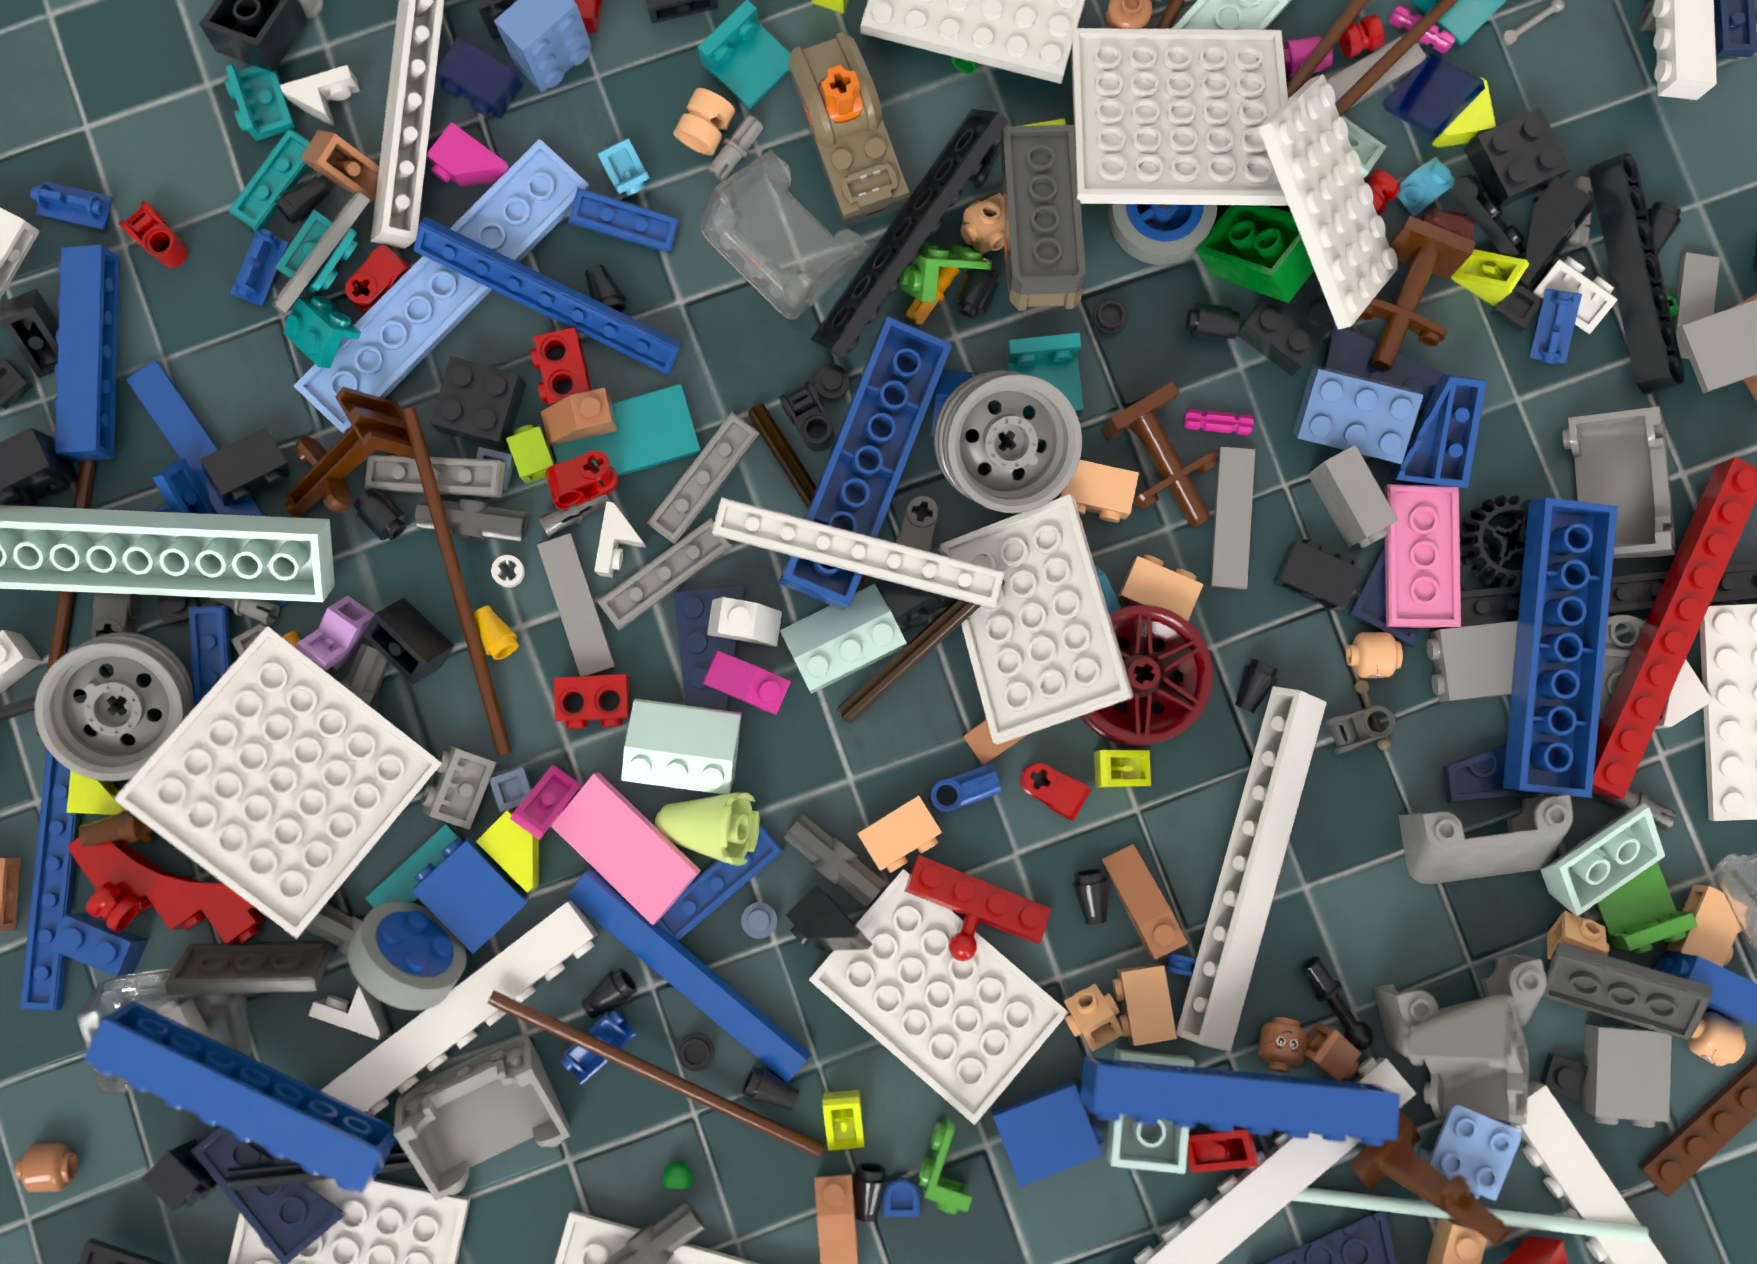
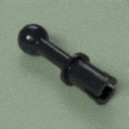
M1318 956L1306 960L1300 968L1316 991L1315 998L1317 1001H1327L1345 1028L1344 1037L1358 1051L1369 1048L1374 1038L1373 1031L1366 1023L1356 1020L1338 993L1342 988L1341 983L1334 981Z

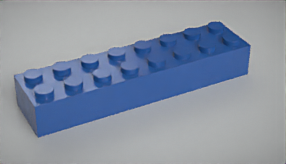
M886 317L868 356L805 514V520L877 538L951 350V343L891 317ZM789 555L778 584L845 610L851 605L862 574Z
M1543 498L1529 502L1503 778L1504 789L1592 798L1618 506L1554 498Z
M135 1001L103 1018L83 1059L93 1064L96 1071L108 1076L116 1075L128 1081L129 1086L137 1091L151 1092L163 1098L164 1103L176 1109L185 1108L197 1114L202 1122L212 1126L220 1125L232 1131L233 1136L241 1141L255 1142L264 1146L272 1156L280 1159L289 1158L301 1164L302 1169L317 1176L324 1175L336 1181L338 1187L348 1192L357 1191L361 1194L382 1170L396 1141L394 1126Z
M1084 1056L1080 1102L1090 1109V1113L1097 1114V1118L1102 1120L1120 1121V1115H1127L1128 1117L1135 1118V1122L1156 1125L1158 1124V1118L1172 1121L1174 1126L1184 1128H1196V1122H1201L1202 1124L1210 1125V1129L1232 1132L1234 1125H1237L1241 1128H1247L1249 1133L1259 1135H1271V1129L1285 1132V1136L1308 1139L1309 1132H1311L1312 1134L1323 1136L1322 1139L1328 1141L1346 1142V1136L1360 1139V1143L1383 1146L1384 1139L1397 1140L1400 1093L1369 1083Z

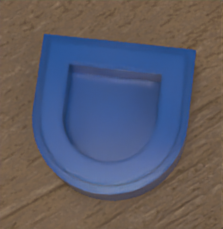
M898 1177L887 1184L883 1195L884 1217H920V1193L917 1185L912 1180Z

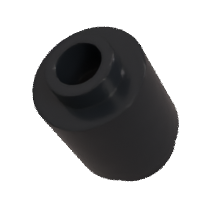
M971 268L967 270L953 300L954 304L958 306L957 311L963 316L976 319L977 315L984 316L998 287V282L996 281L999 276L998 273L992 268Z
M1197 302L1194 309L1190 308L1188 310L1186 329L1191 330V337L1226 342L1227 339H1235L1238 334L1240 313L1239 311H1232L1231 307Z
M371 488L361 494L355 501L354 508L357 510V516L380 540L388 538L394 540L405 531L407 516L384 492H378L375 488Z

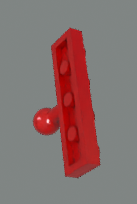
M920 855L915 858L904 890L907 893L965 915L960 932L954 934L948 944L949 953L958 961H968L975 956L977 942L974 934L979 921L1038 944L1042 941L1051 908Z

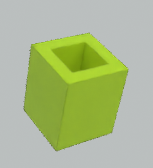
M526 425L516 429L513 432L514 435L507 437L506 440L520 478L526 484L544 478L546 470L556 464L551 447L548 446L545 432L540 426L534 428L533 425Z

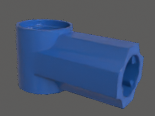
M988 764L963 774L940 780L930 789L928 799L929 804L935 811L950 813L958 808L1000 794L1002 791L996 771L992 764ZM940 787H949L954 792L955 800L951 806H944L938 802L936 794Z

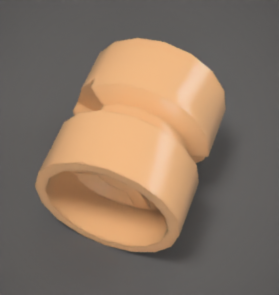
M697 88L687 104L689 114L681 116L673 133L679 141L689 148L705 155H713L722 139L720 130L727 129L735 113V108L720 95L704 88Z

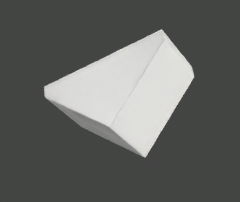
M1686 659L1655 729L1672 727L1713 701Z

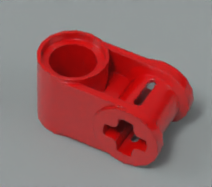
M146 200L140 203L141 208L129 219L118 222L133 240L164 266L170 268L178 267L186 260L188 255L186 244ZM170 242L169 247L165 251L161 252L162 247L166 243Z
M381 245L349 277L345 285L346 295L360 312L366 313L411 266L388 246ZM362 291H366L367 293H369V295L365 296L360 293Z
M598 450L589 451L566 462L554 464L545 472L554 505L562 510L570 509V504L575 503V506H578L583 502L612 492L619 481L618 474L610 466V460L607 455ZM592 460H595L598 466H595ZM600 479L604 482V486L599 482Z
M1036 763L1026 767L1021 772L1019 778L1020 786L1025 793L1046 804L1048 808L1071 821H1075L1091 792V789L1082 782L1062 774L1044 763ZM1041 771L1043 773L1041 779L1045 782V785L1034 788V780L1030 778V775Z

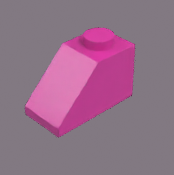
M452 122L426 153L427 158L433 165L430 170L442 181L448 183L451 179L460 187L497 182L510 169L507 162Z
M720 651L715 652L702 684L776 715L791 681Z

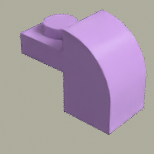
M347 595L327 608L318 630L297 642L295 648L324 671L331 667L338 670L353 656L364 641L363 634L375 614Z

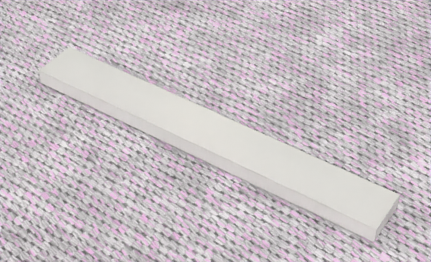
M722 497L712 530V535L993 609L996 608L1005 573Z

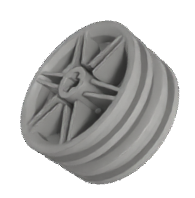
M1004 370L989 371L969 378L948 396L936 419L934 450L943 475L961 494L995 511L1022 513L1049 503L1069 484L1080 461L1082 432L1078 416L1072 404L1052 384L1037 377ZM992 400L998 401L995 414H991L988 410V404ZM1030 405L1034 409V416L1025 419L1023 409ZM969 429H975L979 437L968 442L965 438V433ZM1000 433L1005 434L1004 437L1007 440L1004 446L1000 444L1001 441L998 439ZM1039 439H1043L1046 443L1045 449L1042 452L1036 451ZM987 462L986 475H980L977 471L978 466L981 463ZM1023 468V477L1019 480H1014L1012 477L1013 471Z
M127 632L100 635L84 642L64 655L47 671L39 685L35 699L37 729L49 752L57 761L71 771L102 781L130 779L137 774L194 709L193 682L180 658L159 641L144 635ZM103 664H111L114 669L112 676L101 668ZM142 673L149 674L152 680L151 684L140 686L138 684L139 675ZM76 689H82L86 692L85 702H78L75 699L74 692ZM120 696L127 700L122 708L116 705ZM152 708L159 709L162 712V718L157 720L149 710ZM87 724L98 732L96 736H90L86 733L85 726ZM123 734L133 735L135 737V744H124L121 740Z

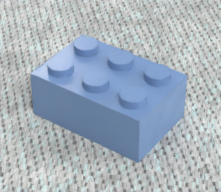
M517 0L494 20L514 65L541 93L547 88L557 86L562 81L564 73L572 66L583 63L593 49L578 6L573 0Z
M1312 364L1292 433L1298 439L1342 450H1347L1356 445L1359 452L1363 455L1402 464L1423 394L1414 389Z

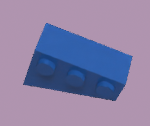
M1442 374L1411 433L1402 464L1395 463L1389 475L1395 480L1468 488L1487 381L1474 377Z

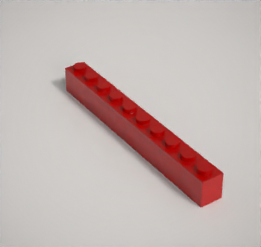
M1736 457L1715 465L1598 728L1592 792L1605 799H1624L1757 499V467Z

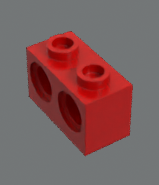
M575 327L533 336L536 348L530 349L535 370L541 369L543 381L538 382V389L543 403L548 402L549 406L569 395L592 390L581 338ZM554 348H565V354L560 360L553 361L549 359L550 352ZM569 380L573 382L570 392L567 394L557 393V386L562 381Z
M616 674L554 678L555 721L565 723V729L587 728V722L601 721V727L623 726V720L630 719L632 712L630 676ZM609 692H617L620 697L619 706L613 711H606L602 704L604 696ZM573 694H581L584 699L583 708L579 712L571 713L567 708L569 697Z

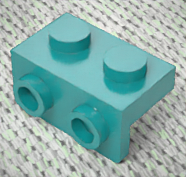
M233 64L225 66L229 78L224 79L230 97L237 101L239 110L235 111V116L242 131L247 130L258 141L286 132L289 128H296L287 98L280 87L282 83L277 68L273 73L257 66H251L239 71Z
M313 295L312 298L297 297L291 314L286 320L283 334L318 367L331 368L342 337L359 339L361 332L351 323V319L348 316L338 312L333 307L332 301L322 296Z

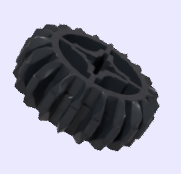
M1499 495L1495 498V501L1491 499L1483 501L1482 508L1476 506L1470 511L1473 518L1468 517L1463 520L1462 524L1468 530L1460 532V539L1467 541V544L1460 546V552H1468L1469 558L1463 561V565L1473 564L1476 567L1471 573L1473 577L1484 574L1482 585L1488 586L1495 581L1496 588L1505 589L1507 585L1508 587L1513 586L1514 589L1520 588L1523 567L1519 570H1509L1502 568L1504 562L1509 561L1511 557L1524 559L1529 502L1533 500L1528 499L1521 504L1520 498L1517 495L1510 497L1509 500H1507L1505 495ZM1495 516L1513 518L1512 522L1507 524L1505 528L1488 525V522ZM1506 536H1508L1509 538L1508 543L1505 539H1503ZM1483 542L1490 548V557L1486 553Z

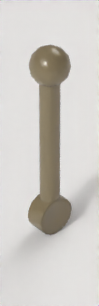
M1365 680L1357 681L1353 687L1355 693L1361 695L1366 708L1373 706L1367 693L1369 690L1368 682ZM1371 713L1370 719L1374 729L1382 731L1376 713ZM1387 737L1380 738L1377 742L1378 748L1383 751L1389 750L1392 745L1391 740Z

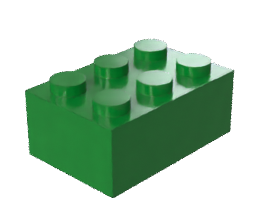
M1230 205L1210 230L1207 237L1195 249L1212 277L1287 303L1291 301L1314 271L1292 213L1266 205Z

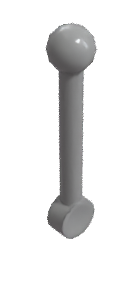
M1553 0L1550 7L1516 30H1507L1502 36V42L1505 45H1512L1517 40V36L1551 13L1562 11L1565 5L1564 1Z

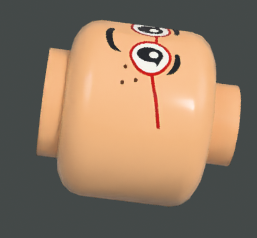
M1361 632L1354 638L1352 645H1348L1346 648V662L1348 666H1353L1356 675L1361 678H1389L1402 665L1403 651L1401 643L1395 641L1393 635L1387 632Z
M1715 1011L1703 1013L1690 1041L1687 1040L1688 1048L1694 1054L1716 1066L1735 1063L1741 1058L1746 1048V1040L1744 1039L1742 1028Z

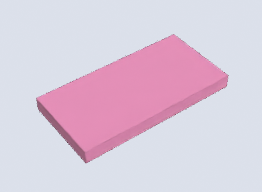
M1386 485L1384 487V496L1398 519L1397 522L1388 526L1391 533L1385 536L1386 627H1461L1459 487L1444 485Z
M599 772L594 773L551 825L565 841L652 925L656 924L701 871Z

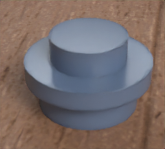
M753 903L742 914V928L752 938H766L774 932L777 926V914L766 903Z

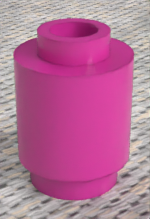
M1320 36L1285 41L1283 52L1285 71L1288 76H1293L1321 41L1322 38ZM1332 49L1313 73L1322 72L1324 67L1331 66L1333 59Z

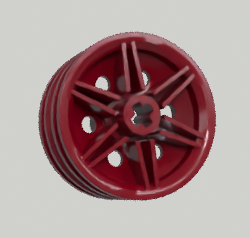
M1134 605L1109 613L1116 639L1125 638L1129 643L1128 649L1124 652L1120 651L1133 698L1124 700L1128 707L1125 713H1118L1115 710V704L1079 717L1099 736L1108 741L1127 746L1150 745L1182 733L1203 712L1212 689V661L1201 635L1180 615L1157 606ZM1155 639H1161L1165 643V648L1160 653L1152 650V641ZM1145 667L1148 670L1146 676L1150 677V679L1138 683L1135 680L1138 675L1133 673V671ZM1176 670L1182 674L1183 678L1179 684H1174L1169 680L1168 676L1171 671ZM1154 701L1161 702L1164 706L1163 713L1159 715L1152 713L1151 703Z

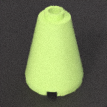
M736 792L666 804L656 815L655 827L673 844L730 865L740 866L747 863L748 860L744 859L747 852H754L756 848L760 818L759 812L753 811L750 801L755 802L753 796L745 792Z

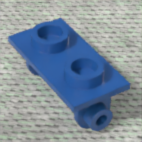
M47 181L39 186H33L30 192L31 199L36 200L38 204L36 215L101 230L105 228L113 199L109 195Z
M256 230L230 294L264 306L278 272L274 267L289 246V242L274 237L275 234L268 230Z
M1545 289L1529 358L1540 359L1542 362L1556 364V362L1566 363L1582 297L1581 293Z
M616 1010L611 1013L606 1012L588 1030L590 1035L619 1049H623L636 1035L623 1013L620 1015ZM575 1044L563 1052L564 1057L560 1060L561 1064L568 1071L573 1070L581 1085L592 1075L596 1074L608 1061Z

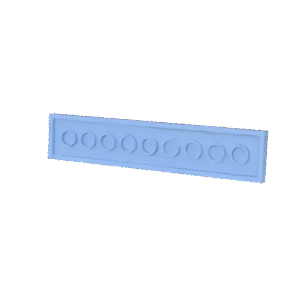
M539 139L450 229L520 262L571 211L577 187L588 191L591 190V187ZM422 256L354 324L361 332L359 339L342 337L331 368H322L315 364L294 387L345 434L350 429L351 423L335 398L343 386L385 398L492 289Z

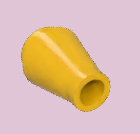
M490 606L481 607L473 613L487 655H492L494 660H501L517 650L519 647L516 641L517 634L493 612Z

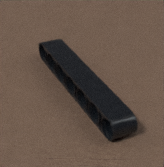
M1625 152L1593 165L1590 168V180L1635 380L1640 391L1645 395H1649L1683 384L1685 375L1638 167L1631 154Z

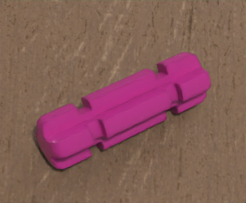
M1398 5L1392 13L1389 22L1399 29L1401 27L1406 28L1404 32L1407 33L1422 16L1417 13L1413 16L1410 14V9L1403 5ZM1435 24L1420 41L1427 45L1429 43L1434 44L1433 48L1445 54L1452 46L1455 36L1445 29L1443 32L1439 31L1440 26Z
M1188 409L1184 415V428L1198 430L1201 427L1203 431L1230 434L1236 431V434L1250 435L1254 427V418L1252 415L1239 414L1238 417H1235L1234 413L1216 411L1201 413V410Z

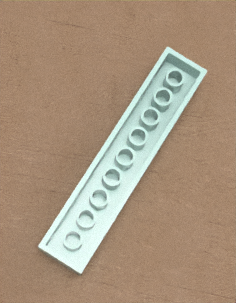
M0 505V589L323 602L335 586L330 519Z

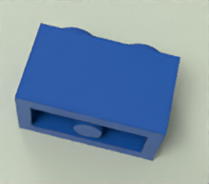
M85 913L64 915L49 949L119 977L134 974L148 939L126 930L116 933L107 927L106 922Z

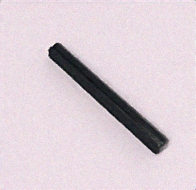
M403 1149L391 1150L379 1173L414 1170L415 1167ZM295 1161L232 1167L226 1171V1186L229 1190L330 1179L324 1175L317 1176L302 1169L301 1164Z

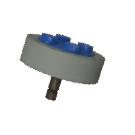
M1109 204L1108 208L1110 229L1120 247L1135 259L1154 265L1177 263L1196 252L1195 249L1203 242L1212 229L1217 214V205Z
M395 901L381 904L367 914L350 942L348 959L356 979L374 997L397 1008L424 1010L438 1005L450 993L465 969L466 950L464 944L428 908L410 902Z

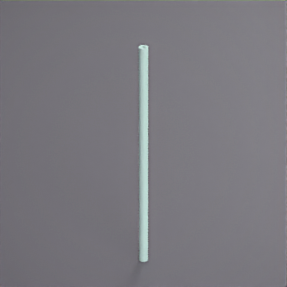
M1306 1187L1291 1200L1456 1220L1428 1201ZM1487 1208L1504 1221L1506 1226L1641 1242L1648 1241V1228L1645 1226Z

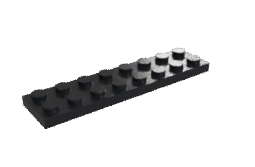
M970 110L811 338L813 342L840 358H843L845 354L850 353L856 347L859 341L858 335L866 324L868 325L875 320L880 311L879 305L886 295H890L896 290L900 283L899 277L907 266L912 265L918 259L921 253L920 247L926 238L932 236L939 229L942 223L940 219L948 207H952L960 199L963 185L968 178L975 176L983 165L982 158L989 148L996 146L1004 135L1003 128L1008 123L1004 116L994 111Z

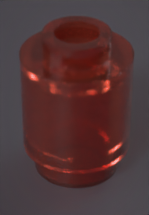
M1432 208L1429 214H1423L1421 218L1425 222L1472 240L1475 220L1467 218L1465 213Z

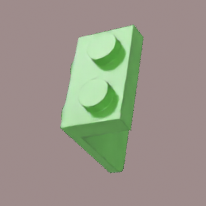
M924 242L920 247L921 253L918 259L912 265L907 266L900 275L899 284L901 285V290L921 302H936L939 267L991 269L992 261L983 258V252L971 250L970 246L951 244L950 250L938 248L937 244Z
M1658 862L1596 903L1612 948L1630 951L1632 955L1653 949L1651 943L1664 939V942L1683 939L1687 936L1685 931L1698 927L1693 913L1676 910Z
M945 1115L942 1123L936 1121L930 1138L931 1149L934 1150L931 1159L924 1157L918 1179H920L919 1185L923 1188L924 1198L937 1202L936 1208L956 1215L958 1210L968 1212L972 1196L968 1185L940 1176L955 1129L952 1117Z

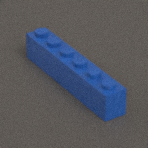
M102 244L61 248V261L58 265L60 294L57 298L59 328L56 331L58 362L55 365L57 396L54 399L56 431L53 433V444L56 454L74 462L114 459L120 257Z

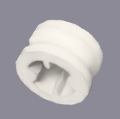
M503 555L494 561L491 573L498 584L510 588L521 583L525 570L524 565L518 558L512 555ZM505 562L508 566H510V562L517 565L514 568V572L517 575L512 580L509 577H506V581L500 578L503 573L500 566Z

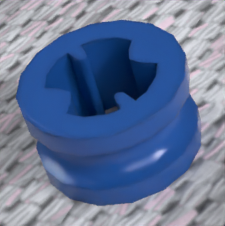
M1171 952L1165 955L1168 959L1167 964L1164 965L1165 971L1192 976V966L1196 963L1197 958Z

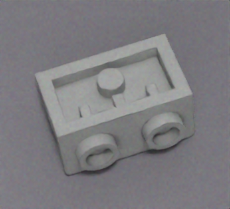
M448 745L446 751L442 750L438 755L437 760L442 764L436 770L437 775L433 785H427L421 799V804L424 805L423 812L430 817L470 830L496 762Z

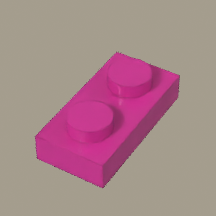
M552 765L513 812L510 819L540 840L578 793L582 784L555 765Z

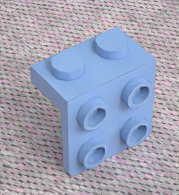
M1454 1104L1448 1111L1433 1151L1430 1152L1420 1148L1418 1156L1449 1180H1452L1459 1174L1467 1178V1184L1471 1187L1470 1192L1475 1195V1199H1479L1480 1195L1496 1201L1522 1136L1520 1131L1514 1127L1459 1104Z

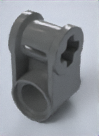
M918 496L909 502L902 528L898 532L896 544L927 552L931 550L934 539L932 536L938 517V507L932 498ZM920 506L926 507L927 514L932 517H925L923 522L917 521V514L912 511H919Z
M95 593L93 599L94 614L90 633L91 639L100 634L117 632L136 634L142 603L141 594Z
M1383 704L1373 705L1355 712L1350 711L1323 721L1324 726L1329 727L1335 742V755L1359 748L1368 742L1389 735L1397 722L1394 711ZM1381 711L1387 714L1390 721L1389 727L1382 731L1373 729L1369 724L1371 713ZM1341 725L1343 726V728H1344V730H1345V733H1346V736H1347L1348 740H1346V738H1345V735H1344V732H1343V730H1342Z

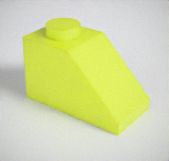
M506 810L476 842L527 893L533 892L539 887V839L510 819L514 810Z

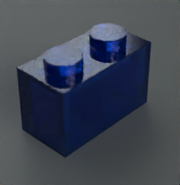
M458 37L436 69V74L442 82L441 88L446 93L456 99H459L460 96L471 102L472 108L487 117L491 113L501 119L523 86L517 72Z

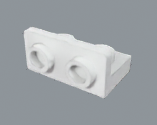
M1568 256L1565 261L1557 257L1552 267L1532 293L1541 299L1544 297L1546 288L1581 293L1582 297L1575 325L1590 334L1618 300L1611 294L1615 288L1599 276L1594 281L1590 280L1582 274L1585 267Z

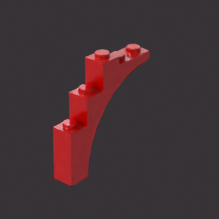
M77 838L66 846L96 890L104 883L111 881L120 887L121 894L124 897L133 896L141 902V907L135 917L144 913L153 905L170 931L184 928L186 931H190L204 922L206 916L225 944L240 942L243 945L260 933L258 927L267 921L259 909L223 882L200 881L174 874L151 863L130 847L125 840L82 847L80 838Z

